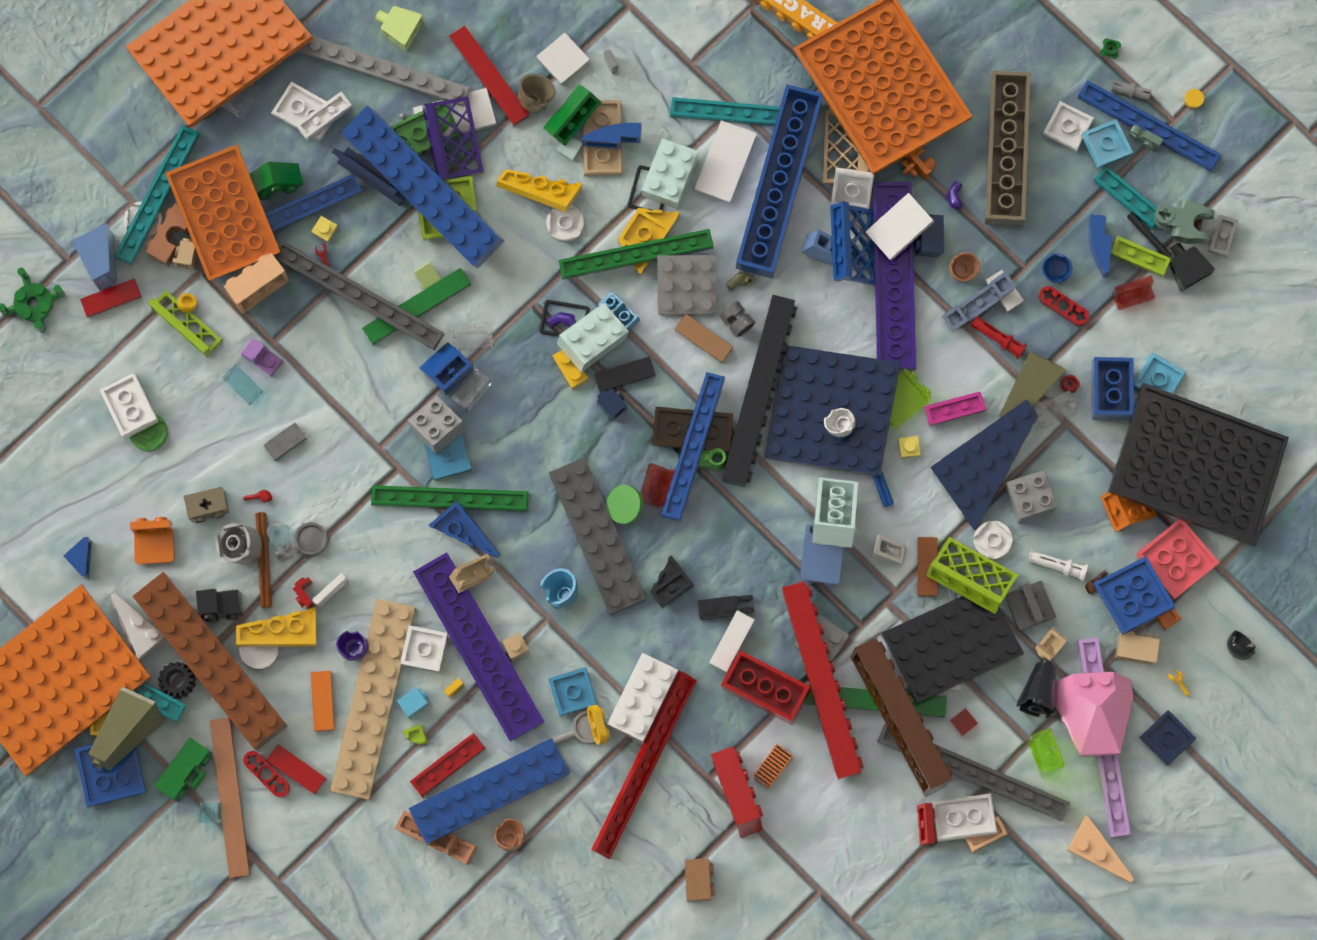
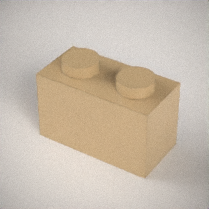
M1133 631L1123 636L1120 633L1117 640L1115 659L1154 666L1157 663L1160 639H1155V636L1150 634L1137 636Z

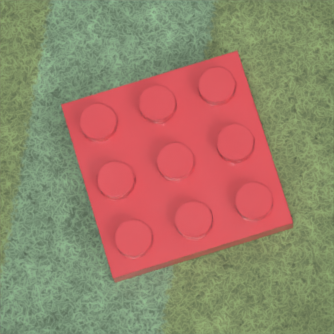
M1181 519L1177 520L1135 554L1138 559L1147 557L1167 593L1173 600L1220 563L1188 524Z

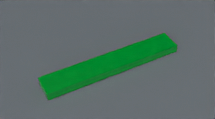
M459 268L403 302L398 307L418 318L466 289L471 283L463 270ZM378 318L362 328L372 345L397 331L396 328Z

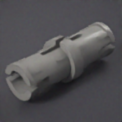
M1114 80L1111 92L1127 95L1128 98L1135 97L1149 101L1152 89L1135 86V83L1127 84Z

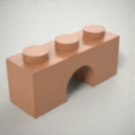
M176 203L167 210L166 219L163 224L160 223L158 225L154 239H151L146 246L147 255L167 267L171 265L173 258H175L176 246L169 243L171 234L181 231L189 235L179 206Z

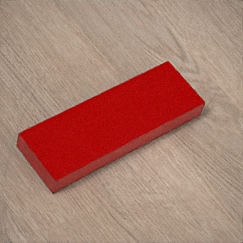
M134 278L80 300L86 317L89 318L142 298Z
M277 744L266 759L314 795L327 779L279 744Z

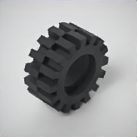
M171 662L168 666L165 665L163 667V671L159 672V687L163 693L174 699H182L183 696L187 697L188 693H192V688L196 685L194 673L184 663ZM175 673H181L184 676V683L178 688L170 685V677Z

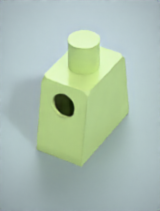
M393 6L389 14L379 10L375 17L376 21L382 23V34L406 52L424 22L422 14L397 6Z

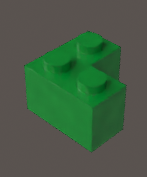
M267 162L250 173L260 200L269 199L270 195L279 191L294 193L297 191V188L303 185L298 163Z

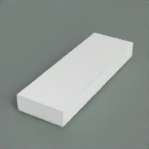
M341 91L298 122L296 127L308 141L350 111L353 105Z
M737 610L709 663L727 672L755 619Z

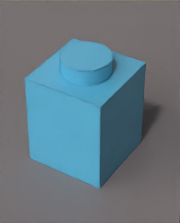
M415 687L397 700L408 718L411 719L429 706L427 703L429 697L423 689L419 691Z

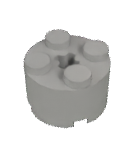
M230 523L225 525L221 529L220 535L216 537V551L227 562L247 565L258 559L261 555V537L257 529L250 526Z

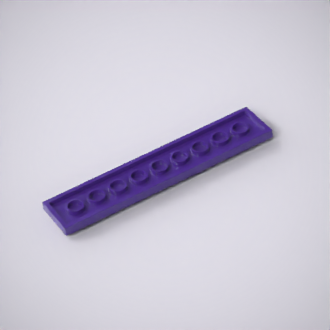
M873 182V224L905 195L909 193L912 196L911 182ZM874 242L877 359L900 362V371H916L913 242L892 261Z
M446 552L416 569L413 573L511 742L543 724L544 720L469 589L460 593L456 590L449 578L456 567Z

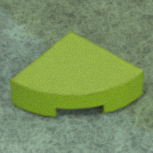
M422 724L403 730L406 738L412 743L419 745L428 744Z

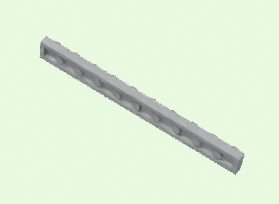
M312 36V41L296 51L297 53L444 101L466 97L470 92V87ZM465 101L457 102L456 105L464 107Z

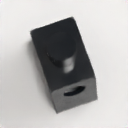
M1178 242L1170 248L1175 257L1170 260L1169 267L1180 292L1212 275L1215 268L1196 247L1193 246L1185 251L1182 244Z

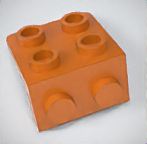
M156 517L155 520L148 521L146 518H138L136 522H130V530L134 533V557L136 564L171 563L174 561V529L170 519L167 520V517Z

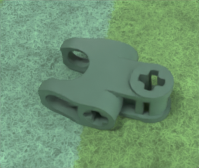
M1180 200L1178 208L1168 205L1159 206L1155 211L1154 223L1160 229L1172 231L1170 238L1174 241L1186 244H1208L1209 235L1198 231L1194 227V222L1199 219H1213L1215 211L1197 202ZM1167 215L1166 219H1162V216Z

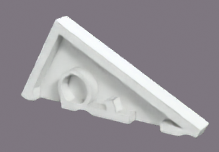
M112 593L110 596L111 605L114 610H117L120 617V625L128 637L129 644L133 645L136 658L140 660L161 643L164 636L116 593Z

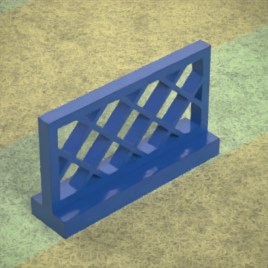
M845 201L831 205L834 281L846 280L875 285L874 241L868 234L867 242L862 237L864 231L866 233L873 225V210L849 205V202ZM849 211L854 216L852 221L850 220ZM862 214H867V223L861 218ZM856 221L862 227L860 231H858L854 225ZM850 229L855 235L853 239L850 237ZM857 239L863 246L861 250L855 244ZM851 248L856 254L854 258L851 256ZM865 250H866L867 253L869 254V260H868V261L866 260V258H865L864 255L862 254ZM858 258L864 265L861 269L855 262ZM852 267L857 272L855 276H852ZM866 269L870 273V279L863 273Z

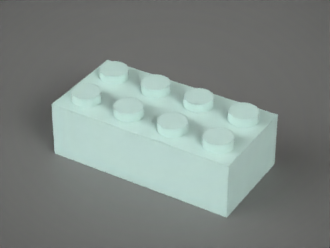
M819 477L812 543L852 548L858 482Z

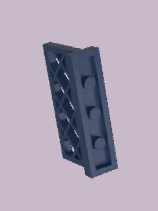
M349 147L345 152L334 148L332 153L340 158L337 162L339 165L401 206L406 198L368 160Z

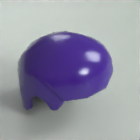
M344 631L338 636L336 647L344 659L356 661L366 655L368 643L367 639L358 631Z

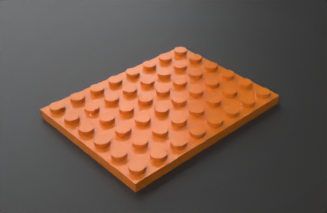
M189 0L125 47L191 129L312 41L313 37L283 0Z
M878 0L794 47L795 54L873 175L966 123L973 117L898 0Z
M79 585L0 648V742L25 776L33 773L107 714L122 687L134 692L152 678L84 585Z

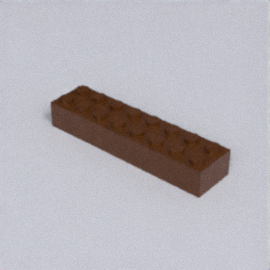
M874 638L855 647L850 658L924 796L927 797L947 787L952 780L951 776L953 774L950 767L944 764L941 750L933 744V736L930 730L925 729L921 713L919 711L916 712L913 707V698L910 694H906L904 690L905 684L900 676L897 677L893 661L886 657V649L881 641L878 642L877 638Z

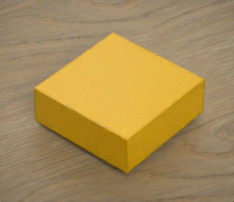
M457 678L444 690L449 699L464 687L463 682Z

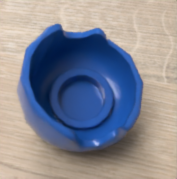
M1062 254L1049 255L1042 265L1043 275L1054 283L1066 281L1071 276L1073 270L1071 260Z

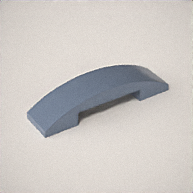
M1005 271L992 280L989 285L959 306L957 305L949 310L942 317L952 332L989 310L1017 287Z

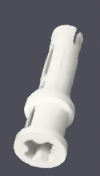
M1033 550L1030 551L1027 562L1063 572V575L1066 577L1069 575L1079 578L1082 582L1088 569L1087 564H1077L1071 559L1064 561Z

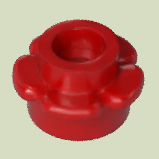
M1074 375L1064 376L1061 379V389L1064 392L1075 393L1080 386L1079 380Z

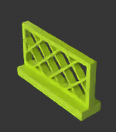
M949 537L935 560L931 563L926 576L996 614L1017 579L1018 574ZM952 545L957 548L958 553L950 554L948 546ZM965 556L973 557L976 562L967 563ZM960 557L963 564L954 565L952 558ZM948 559L950 566L939 563V560ZM982 566H990L993 572L985 573ZM978 567L980 574L972 575L969 568ZM965 569L967 576L957 573V570ZM999 575H1006L1011 580L1002 582ZM995 576L997 583L989 584L987 577ZM982 578L985 585L977 584L974 582V579ZM1000 588L1002 595L995 594L991 589Z

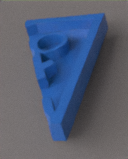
M456 501L429 524V527L454 537L471 547L484 551L488 555L496 558L501 555L459 501Z

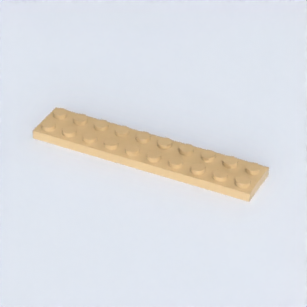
M376 599L367 637L368 650L361 661L331 792L370 800L402 668L400 663L409 625L412 626L416 609L413 606Z

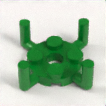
M19 268L17 273L22 278L24 286L15 292L14 305L6 307L1 303L0 312L4 316L17 313L22 319L28 322H35L34 327L40 333H44L46 328L43 320L47 318L53 308V300L64 297L65 292L60 285H55L53 288L55 292L50 293L42 284L31 283L29 274L24 268ZM31 299H38L36 307H29Z

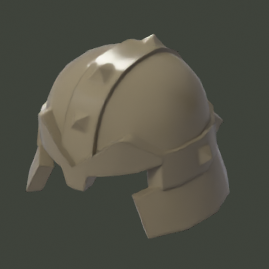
M539 74L523 76L518 87V98L521 106L530 113H539L542 110H546L549 101L553 100L556 95L552 82Z

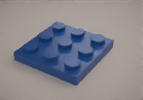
M1146 556L1093 583L1122 636L1175 609L1172 599Z
M92 745L75 749L88 808L147 793L137 746L110 771L105 768L98 769L91 763L92 760L88 753Z

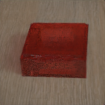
M966 708L950 720L961 736L978 724Z

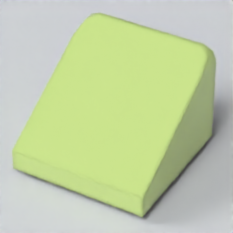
M431 262L414 272L424 290L441 280Z

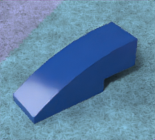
M621 123L597 129L582 136V145L621 149V142L641 143L642 123Z
M1091 214L1088 220L1089 244L1098 270L1102 277L1107 278L1110 267L1112 235H1105L1106 216Z

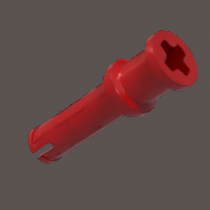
M978 316L971 324V327L1001 345L1002 350L1009 351L1018 360L1028 346L1015 340L1012 335L1007 336Z

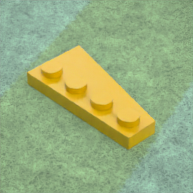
M505 169L498 178L496 186L567 212L582 190L583 183L576 182L574 185L566 183V180L562 179L552 181L547 180L546 176L530 177L529 173Z
M316 607L301 612H291L289 615L275 616L272 619L237 625L236 647H316Z

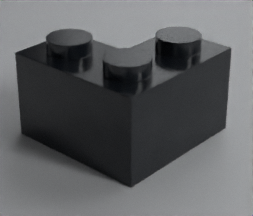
M216 588L196 591L198 615L204 621L207 620V623H215L222 618L237 620L238 616H243L241 592L238 589L218 592Z

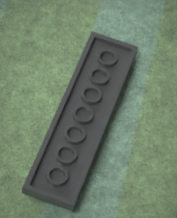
M585 457L549 472L609 614H615L645 601L646 597Z

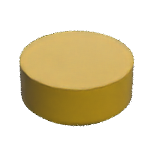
M1198 89L1189 90L1184 97L1185 105L1190 109H1198L1204 102L1203 93Z
M189 293L181 294L178 298L177 306L182 312L191 313L196 309L197 299Z

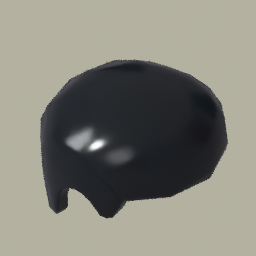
M1235 630L1227 639V649L1234 658L1242 661L1249 660L1255 654V645L1241 632Z

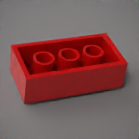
M739 650L721 684L723 690L792 726L811 692L809 685Z

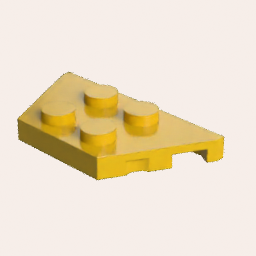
M638 208L618 238V243L623 247L666 238L679 218L680 212H664L656 209ZM650 262L633 266L638 274L642 275Z

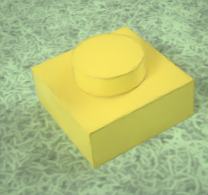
M321 216L311 233L329 243L338 225Z
M918 436L898 439L901 459L921 456Z

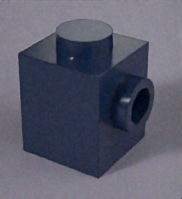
M610 388L607 391L605 389L597 396V405L612 422L627 410V404L623 401L625 398L618 390L614 391Z

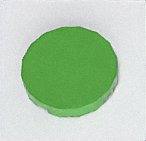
M155 414L159 421L158 423L130 436L131 442L138 449L154 451L166 442L168 427L159 415Z
M620 485L615 487L607 498V510L612 520L617 523H633L643 511L644 502L642 495L633 486Z

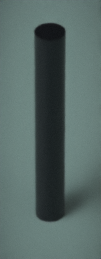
M1133 212L1127 216L1130 222L1162 255L1167 257L1171 255V252Z

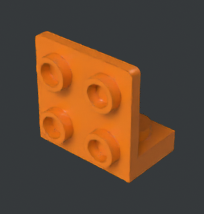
M1107 492L1100 496L1115 532L1122 531L1132 524L1157 516L1154 509Z

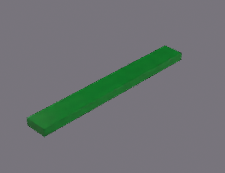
M710 229L560 259L558 261L562 280L657 261V255H686L714 249Z
M372 485L371 506L448 509L456 501H459L464 509L528 512V491Z
M840 687L841 691L838 692L840 700L844 699L846 708L879 711L867 689ZM810 692L805 701V705H815L812 692ZM934 696L919 704H916L913 698V707L921 715L945 717L947 697Z

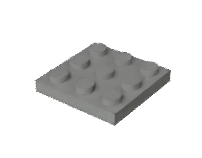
M657 255L658 314H716V255Z

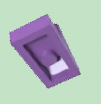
M254 339L249 342L241 353L242 356L271 377L283 363V360L269 351L264 344Z

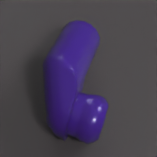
M559 312L547 319L551 328L559 323H566L570 328L577 323L573 314Z

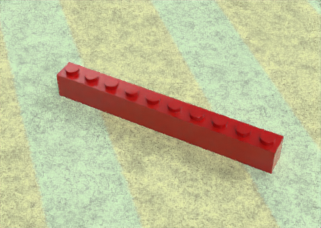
M805 581L782 587V593L837 780L861 774V769L864 768L861 757L856 755L855 749H858L855 737L851 738L849 730H852L850 719H846L844 711L847 709L844 699L840 700L838 692L841 691L838 680L834 681L832 673L835 672L833 662L828 661L827 654L830 651L827 642L823 643L821 637L824 634L822 624L817 623L815 617L818 616L816 604L812 605L810 597L813 596L810 585L806 586Z

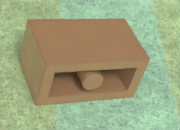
M686 859L687 902L711 901V896H715L714 883L710 884V876L714 875L713 863H709V859Z

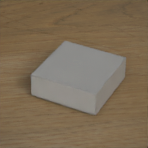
M611 50L604 51V60L611 74L618 72V64Z

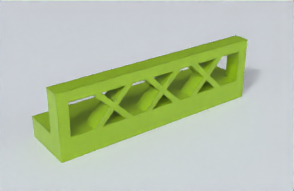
M167 290L157 300L152 298L148 302L152 310L204 356L208 357L223 341L193 313H186V321H179L175 318V312L181 310L175 308L178 300ZM168 297L172 301V308L165 309L160 303ZM197 323L200 325V333H192L189 330V324ZM203 336H212L215 339L214 343L208 347L203 342Z

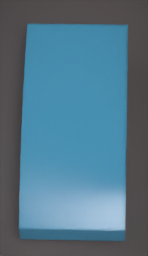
M612 291L598 304L600 306L605 303L628 331L640 321L639 316L630 310Z

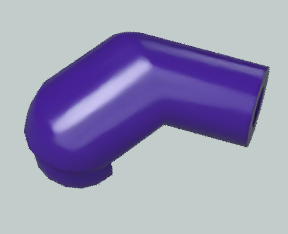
M954 181L946 198L951 208L960 210L963 202L960 201L958 193L962 188V184Z

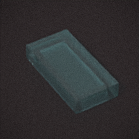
M237 364L222 377L249 405L263 393V390Z

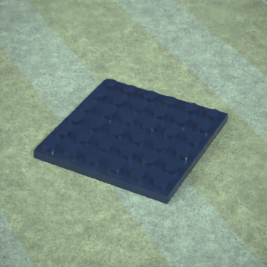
M787 345L785 355H783L764 458L880 477L900 371V362ZM844 408L850 410L855 416L856 425L849 435L838 438L831 435L825 428L824 418L829 416L831 410Z

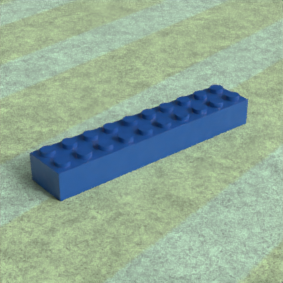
M786 84L737 257L736 269L772 279L774 277L823 102V95L819 92Z
M367 105L341 132L472 266L479 268L505 241L370 106Z

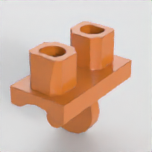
M920 148L904 157L906 160L902 164L906 169L903 171V174L907 176L911 173L914 177L920 174L926 180L930 177L936 162L931 157L922 162L919 157L924 153V150Z

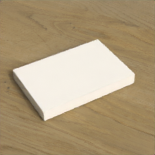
M291 81L271 113L273 116L297 129L296 124L327 101ZM332 124L313 138L321 142Z
M908 193L873 224L866 233L892 261L935 221Z
M135 373L100 390L123 439L159 422Z
M991 794L931 802L932 808L935 811L934 824L937 842L997 834Z

